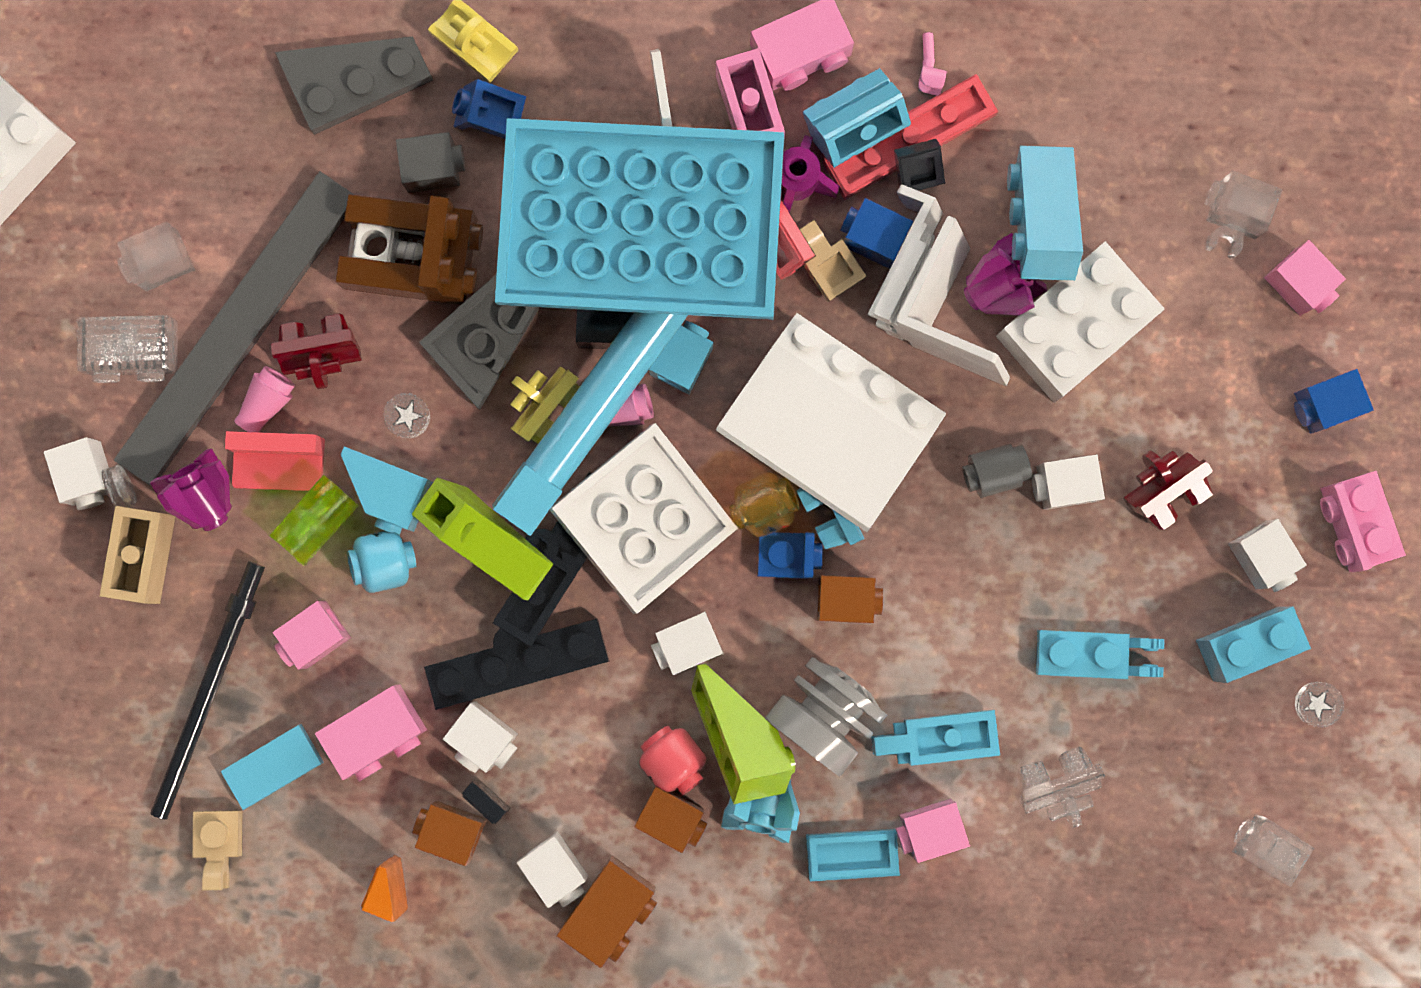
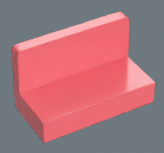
M226 431L225 449L234 452L232 486L237 489L321 491L323 487L325 439L314 434Z

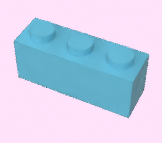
M1020 146L1016 164H1009L1007 173L1008 191H1015V198H1012L1010 202L1009 220L1010 225H1017L1018 232L1013 235L1012 259L1020 260L1021 279L1075 281L1083 255L1074 148Z

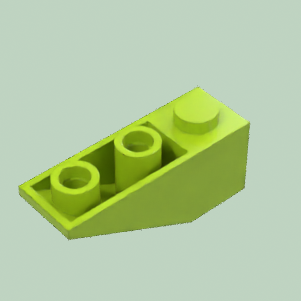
M436 478L412 513L439 540L524 600H529L553 566L549 559L466 486Z

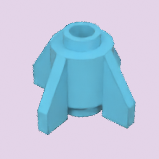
M791 779L786 792L783 794L733 804L730 796L729 804L724 809L721 827L726 830L746 829L756 833L769 834L768 836L782 843H789L791 831H797L800 816Z

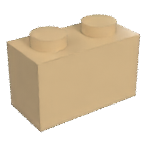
M115 506L100 590L101 597L147 604H160L175 516Z

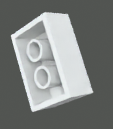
M1105 241L1080 262L1075 281H1058L1034 302V308L1016 317L996 337L1054 403L1065 396L1165 308Z

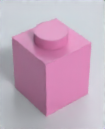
M1310 240L1295 248L1264 277L1299 316L1313 309L1318 313L1326 309L1339 297L1335 289L1346 280Z
M316 601L272 632L279 641L274 646L281 659L289 667L295 665L298 670L308 669L351 638L326 601Z
M951 798L900 814L903 826L896 828L899 843L904 855L912 852V856L917 863L970 847L957 804Z

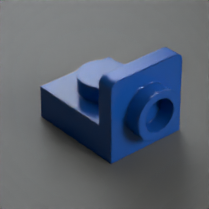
M477 79L460 88L455 95L452 105V113L456 114L454 127L461 130L471 127L506 139L507 118L521 119L526 96Z
M759 532L758 577L812 579L813 569H822V543H814L815 533Z

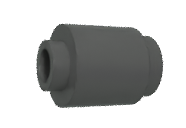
M1006 444L969 455V465L962 466L964 480L969 492L977 491L980 498L1022 487L1023 481L1032 479L1030 461L1023 445L1012 447L1011 444Z

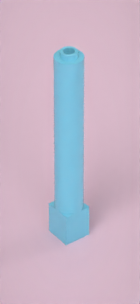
M640 312L632 314L529 458L521 464L492 504L494 511L528 535H532L563 492L562 488L688 315Z

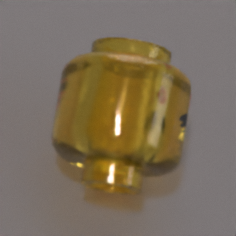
M766 472L739 484L734 491L735 503L729 506L732 519L738 529L746 528L753 536L758 538L791 525L795 518L794 511L799 510L798 498L790 481L785 477L779 478L772 472Z

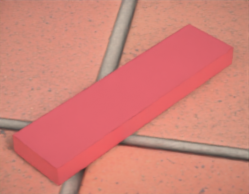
M975 74L909 111L910 126L860 154L852 156L849 160L835 168L826 158H824L823 163L833 181L840 186L839 191L845 200L897 171L894 155L895 149L932 139H937L942 146L997 115L998 110L979 77Z

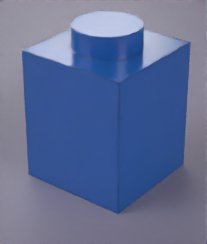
M865 198L859 210L851 206L840 231L847 234L844 243L849 250L890 269L913 221Z
M1358 369L1294 393L1297 400L1294 403L1296 416L1304 427H1308L1310 434L1374 411Z

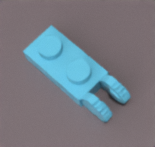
M1037 630L1036 675L1128 679V676L1163 677L1164 667H1159L1158 665L1143 664L1142 666H1129V648L1158 651L1159 649H1164V639L1130 638V634Z

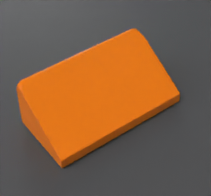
M394 855L376 868L361 905L363 907L362 911L390 922H395L407 911L408 904L401 857Z

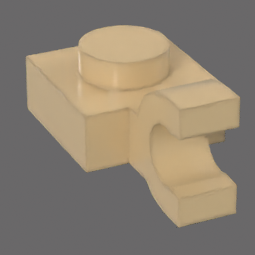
M815 220L800 229L815 255L813 259L804 264V268L827 302L866 277L864 271L842 239L830 246Z
M243 810L193 812V858L206 857L202 878V891L229 888V857L242 856Z

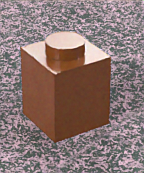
M819 576L817 621L874 623V615H882L883 588H875L876 578Z
M655 786L634 827L683 853L687 844L696 847L708 823L701 820L704 808L674 792L668 793Z
M435 801L430 804L429 810L421 808L412 831V834L419 836L415 848L466 867L473 859L487 819L443 802Z

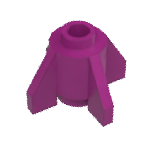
M808 135L804 136L800 147H791L783 151L781 195L784 197L783 204L789 213L794 201L804 200L811 196L814 191L836 198L840 187L821 172L819 160L810 151L813 137ZM795 168L803 171V175L796 176L792 172Z
M1013 233L998 240L990 252L983 255L973 272L967 275V286L964 288V294L973 309H980L985 314L1021 315L1035 307L1034 298L1048 291L1046 284L1040 279H1021L1020 260L1012 259Z
M212 448L200 454L194 460V463L184 466L172 475L168 474L154 478L150 482L165 511L189 524L192 529L203 528L204 531H211L228 520L226 514L232 508L230 503L229 474L222 462L218 460Z

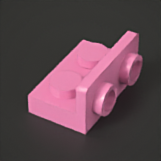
M1377 471L1320 488L1323 498L1320 499L1322 513L1326 521L1333 524L1338 538L1335 541L1336 554L1342 565L1348 567L1349 572L1365 571L1371 569L1372 566L1406 556Z

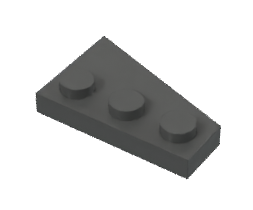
M413 36L275 52L308 126L314 135L433 81Z
M496 275L419 342L479 410L540 308L497 305L495 303Z

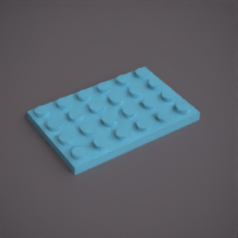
M507 118L495 303L497 305L774 320L784 132Z

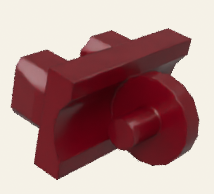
M340 313L328 315L321 319L322 334L308 336L303 323L291 322L280 325L278 342L271 343V352L273 358L277 359L283 375L296 374L297 380L313 378L316 388L324 389L328 387L327 375L342 372V364L362 361L361 349L343 314Z
M1150 450L1142 456L1147 469L1136 476L1140 486L1123 497L1131 510L1142 515L1152 526L1159 530H1164L1174 523L1178 517L1170 502L1179 495H1182L1185 502L1192 506L1201 504L1212 496L1213 493L1206 476L1213 471L1206 460L1199 461L1188 452L1179 458L1174 451H1171L1160 458L1155 452Z

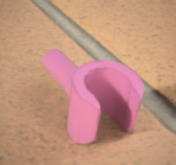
M927 32L923 34L924 60L918 88L923 93L938 96L941 94L947 71L933 68L935 62L933 33Z

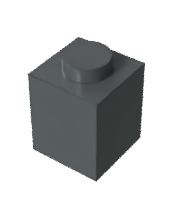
M449 132L396 139L401 183L408 193L460 186L459 172L466 171L462 145H455Z

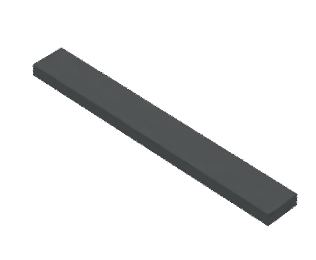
M319 171L115 457V462L150 486V482L154 478L163 475L343 222L346 214L348 194L354 195L353 193Z

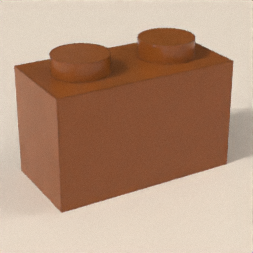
M612 855L562 925L557 937L599 968L603 967L608 958L616 962L631 941L625 934L634 921L642 925L657 905V902L651 898L655 893L656 887Z

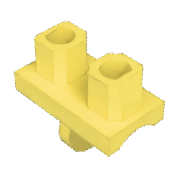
M453 0L445 13L428 28L429 33L489 83L493 81L518 52V47L462 0Z
M559 367L540 392L538 390L548 377L539 370L536 371L528 383L516 376L511 383L520 390V393L510 405L521 413L529 401L532 400V402L510 429L529 442L532 439L539 444L554 423L548 418L558 404L565 408L580 387L576 383L579 378L569 370Z

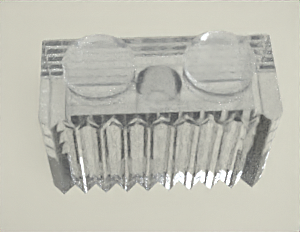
M168 315L78 317L77 369L82 373L92 376V382L118 383L120 382V375L133 374L137 375V381L162 382L165 381V374H175L177 372L178 325L177 320Z

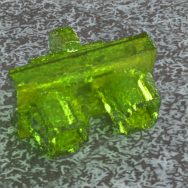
M323 475L269 536L285 548L299 563L306 566L356 510L359 504L326 475Z

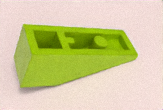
M707 664L697 665L691 692L733 804L785 793L791 775L795 772V759L790 747H784L778 730Z

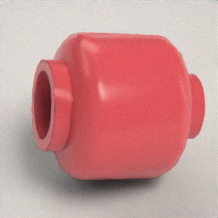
M666 726L641 745L640 748L644 753L640 758L639 764L654 785L668 793L678 789L684 795L704 779L699 772L705 766L707 757L685 729L676 728L672 730L669 726Z

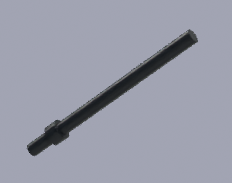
M248 561L236 594H230L225 607V611L228 612L151 809L150 814L154 817L164 820L168 819L245 618H251L257 603L253 598L265 570V567Z

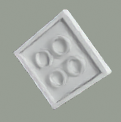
M656 423L647 427L550 508L552 514L633 614H638L738 529Z

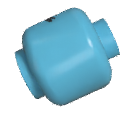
M381 531L359 536L354 541L353 549L347 550V559L354 585L361 584L369 593L404 586L408 582L409 569L416 567V558L411 541L402 542L400 535L396 532Z

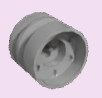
M811 657L805 666L821 679L813 686L797 675L794 681L807 697L800 703L789 696L782 695L765 719L840 777L858 754L854 746L845 738L847 733L852 730L870 739L873 732L858 721L860 716L865 712L881 724L887 714L880 709L871 693L838 667L822 663Z

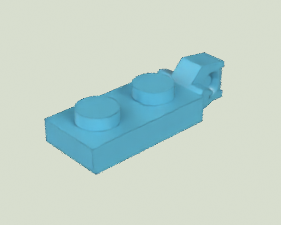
M995 710L905 719L904 722L893 723L894 734L871 736L873 755L897 754L898 764L909 763L911 766L1000 755Z

